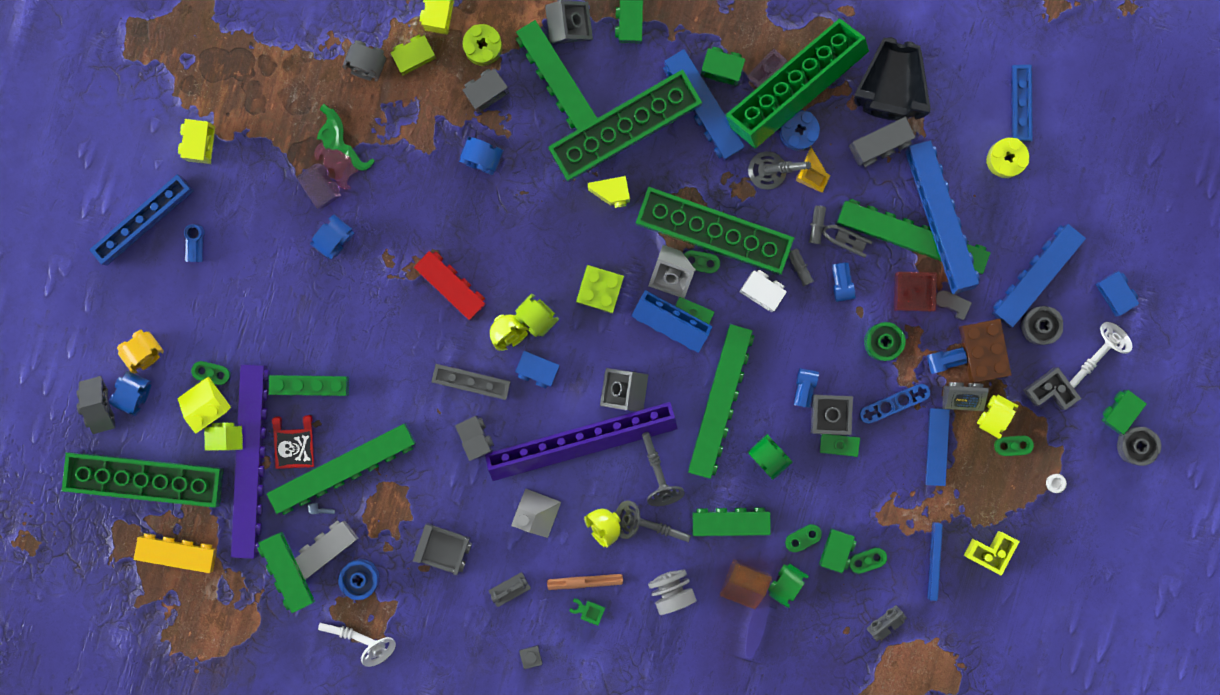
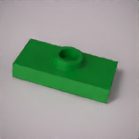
M681 297L678 298L676 303L677 308L710 324L714 311Z
M821 434L819 453L858 457L860 438Z

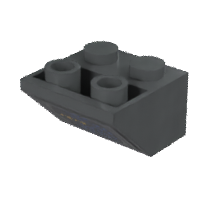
M949 382V386H943L942 409L984 411L988 388H983V384L968 383V387H964V383Z

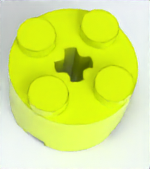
M1017 138L1002 139L990 148L986 159L987 166L994 175L1001 178L1014 177L1024 171L1029 164L1028 149ZM1010 156L1011 159L1005 161L1004 157Z
M998 394L991 397L986 406L989 410L987 413L983 412L977 424L980 425V429L1000 439L1002 434L999 432L1002 433L1006 430L1018 405Z

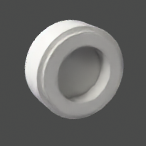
M1052 474L1046 480L1048 490L1053 493H1061L1067 485L1066 479L1060 474Z

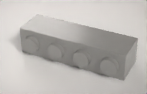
M345 520L341 523L336 521L329 527L331 531L326 535L322 532L314 538L315 543L309 546L307 544L299 550L300 555L295 559L305 580L359 539Z

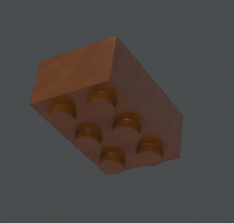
M1001 319L959 326L962 346L967 356L966 366L970 383L1012 375Z

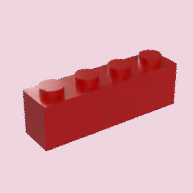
M428 251L414 268L471 321L486 305L483 302L485 298L478 291L474 293L470 289L472 285L465 278L460 280L456 276L457 271L450 264L446 267L442 263L444 258L436 251L434 253Z

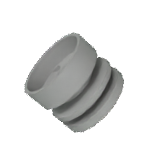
M685 569L664 573L648 583L650 589L658 587V589L651 592L652 596H662V598L655 602L659 615L674 612L697 601L692 588L683 589V586L690 582L688 578L680 580V578L687 575Z

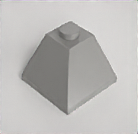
M663 245L648 286L685 298L695 268L680 250Z
M525 489L511 526L548 538L561 501Z

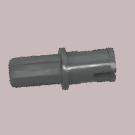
M817 205L814 208L813 220L810 223L812 226L809 243L821 244L822 230L825 227L823 224L826 207Z
M796 248L789 251L788 256L795 268L794 272H797L803 287L814 282L807 269L808 264H805L799 250Z

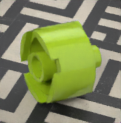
M486 24L473 25L464 35L463 49L472 63L486 66L499 59L502 53V41L500 35L493 27ZM485 41L487 47L483 46V48L480 49L479 43Z
M531 293L515 310L516 314L514 317L522 324L525 322L530 327L528 330L532 335L543 337L559 321V318H553L555 313L542 300H534L535 295Z

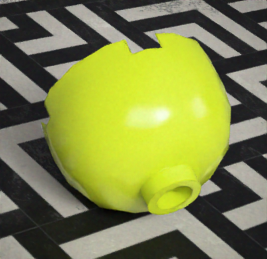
M499 315L495 318V322L490 328V339L496 350L505 351L507 350L506 346L510 344L514 347L528 335L526 330L529 328L525 322L523 324L514 317L515 315Z
M602 508L594 510L584 517L586 526L588 528L591 527L593 530L591 534L603 547H609L618 539L621 530L619 522L621 520L615 512L611 513L609 510Z

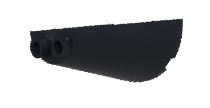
M892 37L883 38L855 92L854 102L856 106H862L863 111L869 115L893 121L904 117L907 120L909 117H915L917 120L927 116L931 108L921 46L915 45L913 42L899 44Z

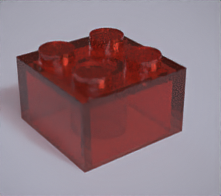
M896 272L894 311L935 312L937 273Z

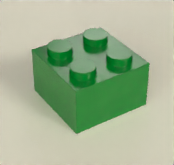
M718 47L708 48L700 75L701 77L737 87L745 59L742 58L741 54L735 52L727 54L723 53V49Z

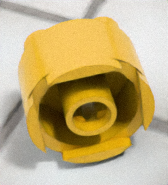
M139 330L135 332L131 340L125 341L117 347L119 357L131 373H138L137 369L139 368L142 370L147 369L160 358L158 354L160 352L163 354L164 352L153 335L148 331L143 332Z

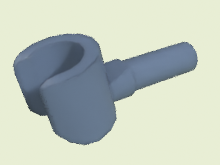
M318 503L308 504L310 514H335V509H319Z

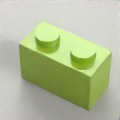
M417 35L410 39V43L406 45L399 44L393 48L394 51L390 52L402 76L436 59L425 35Z
M234 422L212 423V427L204 428L205 450L243 449L242 426H234Z

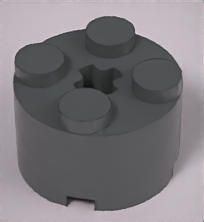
M355 40L354 44H351L342 67L345 70L347 67L350 68L351 74L362 79L371 81L372 78H375V81H378L385 65L386 57L383 55L384 51L377 47L372 49L366 47L365 43Z
M1035 307L1025 313L1020 328L1023 336L1030 343L1047 345L1057 341L1062 335L1063 318L1052 307ZM1040 322H1044V323H1045V324H1044V328H1045V329H1040V328H1039V327H1040V324H1039Z
M1130 427L1124 435H1119L1117 450L1125 462L1145 466L1153 463L1158 454H1160L1161 441L1159 436L1151 429L1146 427ZM1138 443H1141L1142 447H1139V449H1137L1136 445H1138Z

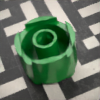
M890 322L873 325L869 328L864 338V346L868 355L879 361H889L897 358L904 350L906 343L902 330ZM884 336L886 340H889V344H885V347L880 342L884 339Z
M768 434L748 451V454L772 480L777 478L793 463Z
M790 563L788 566L783 565L778 573L781 576L778 582L773 581L768 588V591L771 592L769 596L787 608L790 607V604H788L789 599L793 601L805 582L802 579H808L809 575Z

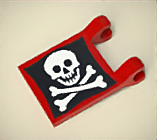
M305 415L303 417L304 429L282 430V418L280 416L274 417L272 425L276 469L314 467L312 416Z

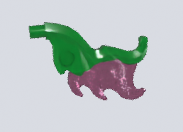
M323 104L320 111L327 115V121L317 135V139H322L323 142L316 147L315 158L319 160V155H323L325 172L328 174L329 168H333L338 186L348 190L351 189L347 185L348 178L359 170H368L375 163V160L370 159L367 163L362 162L353 148L344 143V126L341 118L333 108L330 109Z

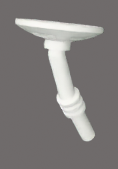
M1104 322L1101 325L1100 331L1105 339V344L1091 359L1086 360L1087 362L1081 366L1082 369L1070 381L1073 388L1096 368L1098 361L1111 348L1124 354L1132 350V342L1129 336L1119 326L1111 322Z
M320 623L318 627L320 631L337 634L341 638L344 636L345 639L348 637L349 640L352 638L368 645V648L361 657L362 664L367 667L375 666L385 661L393 653L396 646L392 638L387 637L375 641L353 631V628L349 630V627L345 629L344 626L336 627ZM389 642L388 648L385 649V643Z

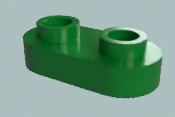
M694 250L687 251L684 254L687 259L694 257L695 263L691 265L695 268V271L711 274L715 273L720 267V260L714 254ZM709 260L714 263V266L711 268L707 266V261Z
M204 361L196 362L191 369L195 379L203 381L209 376L212 382L217 385L226 384L231 376L229 369L225 366ZM201 367L205 368L203 375L199 372ZM219 372L224 373V377L222 379L218 378Z
M1028 436L1001 437L994 443L996 453L1001 456L1027 455L1034 448V443ZM1022 441L1026 444L1025 448L1023 449L1020 448V443ZM1002 443L1007 445L1005 450H1002L1000 447Z
M808 524L786 537V548L796 553L817 543L822 536L821 529L814 524ZM815 531V537H809V532ZM796 539L799 544L794 547L792 546V541Z
M872 548L853 555L850 558L849 567L853 572L861 574L882 567L887 561V555L880 548ZM875 554H879L880 556L879 560L877 561L873 559V556ZM857 560H861L862 562L861 566L859 567L855 566V562Z

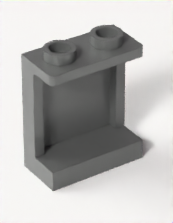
M426 523L413 561L451 572L457 576L459 572H463L466 561H463L465 553L469 554L472 546V543L469 542L470 537Z

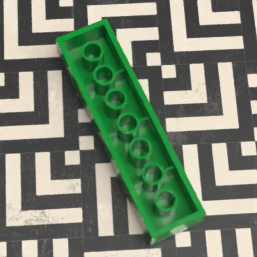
M839 18L726 114L730 128L756 149L869 52L866 38Z
M682 69L550 145L548 149L567 182H570L702 105V101Z
M651 187L647 189L635 224L781 275L794 240L792 236Z
M68 452L65 455L62 491L216 508L220 506L224 468Z

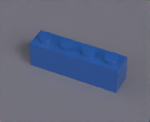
M646 290L631 315L637 321L652 327L655 331L665 334L670 339L698 353L712 329L711 325Z

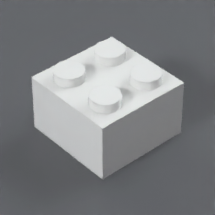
M760 270L757 272L753 271L739 292L768 311H775L787 292L784 290L785 286L776 280L771 282L767 279L768 275Z

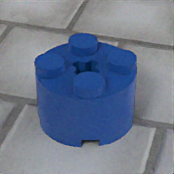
M800 110L780 127V139L786 147L794 151H804L810 148L818 139L820 126L818 120L811 112ZM798 126L804 130L802 135L799 132H795Z
M468 136L459 162L493 176L504 150L498 147L494 148L487 142Z
M335 214L329 218L331 221L329 224L324 223L312 238V242H310V245L331 260L344 249L342 245L346 241L349 242L355 234L352 231L353 229Z
M126 371L123 378L119 377L115 383L117 390L110 397L109 404L130 415L136 416L141 410L138 406L147 400L151 389V381Z
M358 559L348 563L342 569L338 583L341 591L353 600H362L375 592L379 585L380 576L372 562ZM358 575H360V578H363L361 584H359V581H355Z

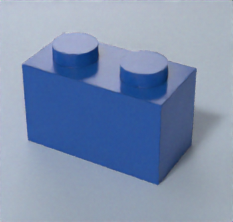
M1119 271L1110 274L1095 284L1115 316H1120L1139 304L1137 293L1129 288L1127 277Z
M524 351L515 372L519 373V378L529 381L531 378L537 381L536 385L547 388V385L552 386L560 365Z

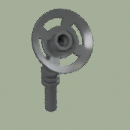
M761 152L751 160L748 174L755 186L764 190H770L778 187L784 181L786 173H791L794 170L810 169L811 163L809 161L784 162L774 152ZM765 156H770V157H773V158H775V159H774V160H772V159H763V160H762L761 158H762V157H765ZM755 163L759 165V175L756 177L753 172ZM777 172H781L780 177L776 175ZM770 175H771V177H772V178H769V179L764 178V176H770ZM761 181H765V182L774 181L773 184H768V185H767V184H762V183H760V182H761Z
M649 432L643 433L642 437L648 451L647 457L649 458L650 465L653 466L659 484L658 490L648 496L647 502L651 506H665L675 503L685 495V491L681 487L666 484L660 466L661 460L658 452L655 451Z
M633 501L622 502L615 512L621 520L623 511H626L623 520L619 522L621 527L619 537L622 539L632 538L639 526L655 530L658 534L661 532V535L665 534L666 537L669 535L688 543L691 535L672 529L671 526L667 527V524L663 525L661 522L658 524L640 518L639 508ZM622 528H624L625 531L629 532V534L624 533Z

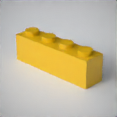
M144 533V536L137 538L134 560L211 573L214 570L217 549L212 548L211 544L201 543V546L193 545V541L182 540V543L175 542V538L163 536V539L155 538V534Z

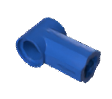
M191 224L184 230L186 238L185 262H203V238L205 231L200 225ZM194 227L199 232L196 238H193L190 234Z
M849 262L832 265L835 301L854 300L856 297L853 282H851Z
M963 347L926 355L931 374L967 363V356Z
M799 368L796 381L797 390L793 405L810 408L819 372Z

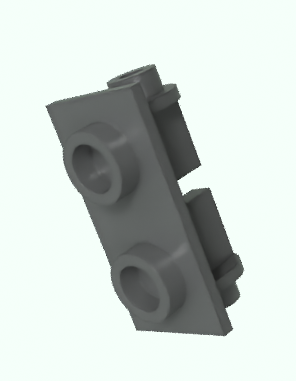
M520 572L488 591L492 601L499 607L530 590L531 587L523 573Z
M895 605L893 608L888 609L879 619L873 621L866 629L876 642L882 641L891 633L888 627L891 626L896 630L905 623L904 620L907 617Z

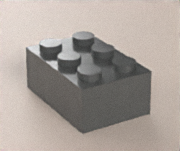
M904 117L852 142L849 148L858 166L864 165V167H867L878 161L877 158L880 156L884 159L895 153L894 150L897 148L901 151L912 144V140L916 137L907 118Z

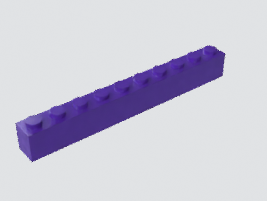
M240 366L237 426H242L243 449L236 450L231 558L254 559L257 557V554H260L258 551V547H260L258 535H261L262 524L259 523V516H262L263 513L260 496H263L264 493L261 477H264L265 474L262 458H265L266 448L263 447V439H266L267 435L264 420H267L268 410L265 408V400L267 401L269 391L266 389V381H269L270 375L267 366Z
M671 402L487 453L485 458L492 481L638 441L643 439L642 434L645 432H649L650 437L677 430L678 428Z

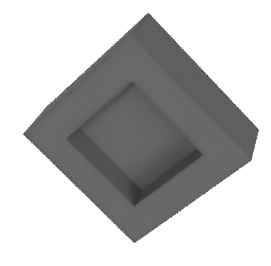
M538 645L519 650L524 669L543 665Z

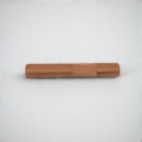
M622 574L547 580L548 590L623 584Z

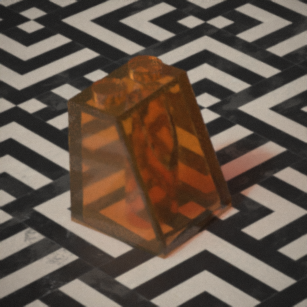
M733 560L719 596L756 609L765 597L772 577L769 573Z

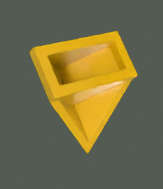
M810 147L804 162L809 161L811 168L800 170L795 181L823 193L830 175L825 171L814 150Z

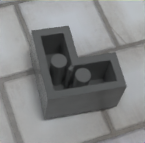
M1059 367L1052 368L1023 389L1034 406H1039L1052 397L1061 410H1066L1081 399Z
M102 376L80 381L79 390H77L79 400L77 410L80 415H83L85 426L90 428L92 434L114 429L115 414L108 403V388Z
M474 416L455 425L469 461L493 450L492 446H494L490 435L486 436L483 430L486 426L482 418L478 419L477 416Z

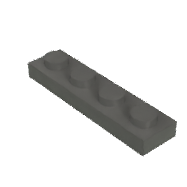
M439 364L435 365L432 383L507 400L511 381Z

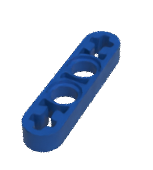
M917 384L863 407L859 412V418L862 422L868 424L876 422L925 401L930 396V389L925 384ZM919 387L925 389L924 397H913L916 400L913 402L909 391L912 390V394L918 392ZM902 394L906 395L909 399L908 403L904 406L898 402V398ZM883 402H888L891 405V410L888 413L881 411L880 407ZM873 406H876L878 413L881 415L877 417V414L871 415V420L863 417L866 414L865 410L869 412L875 410Z

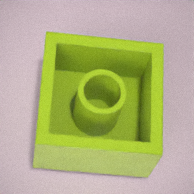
M587 265L576 303L613 314L624 276Z

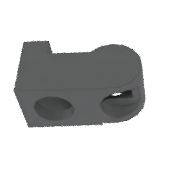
M940 291L933 298L934 304L937 307H946L956 312L954 318L961 321L965 319L972 302L948 291Z

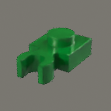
M574 598L573 602L578 603L579 607L577 609L570 608L569 611L573 614L582 613L580 619L598 626L605 607L588 600L586 605H583L581 600Z

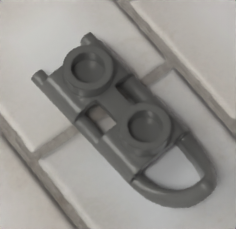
M828 225L822 230L823 235L830 242L863 258L866 257V254L862 253L866 244H872L871 240L838 225ZM827 229H839L835 240L826 233ZM849 235L856 237L855 241L850 239Z

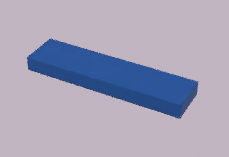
M1012 65V138H1017L1021 142L1033 141L1032 65Z
M930 408L925 485L946 486L949 409Z
M932 522L927 597L932 601L938 600L943 531V524L939 522Z

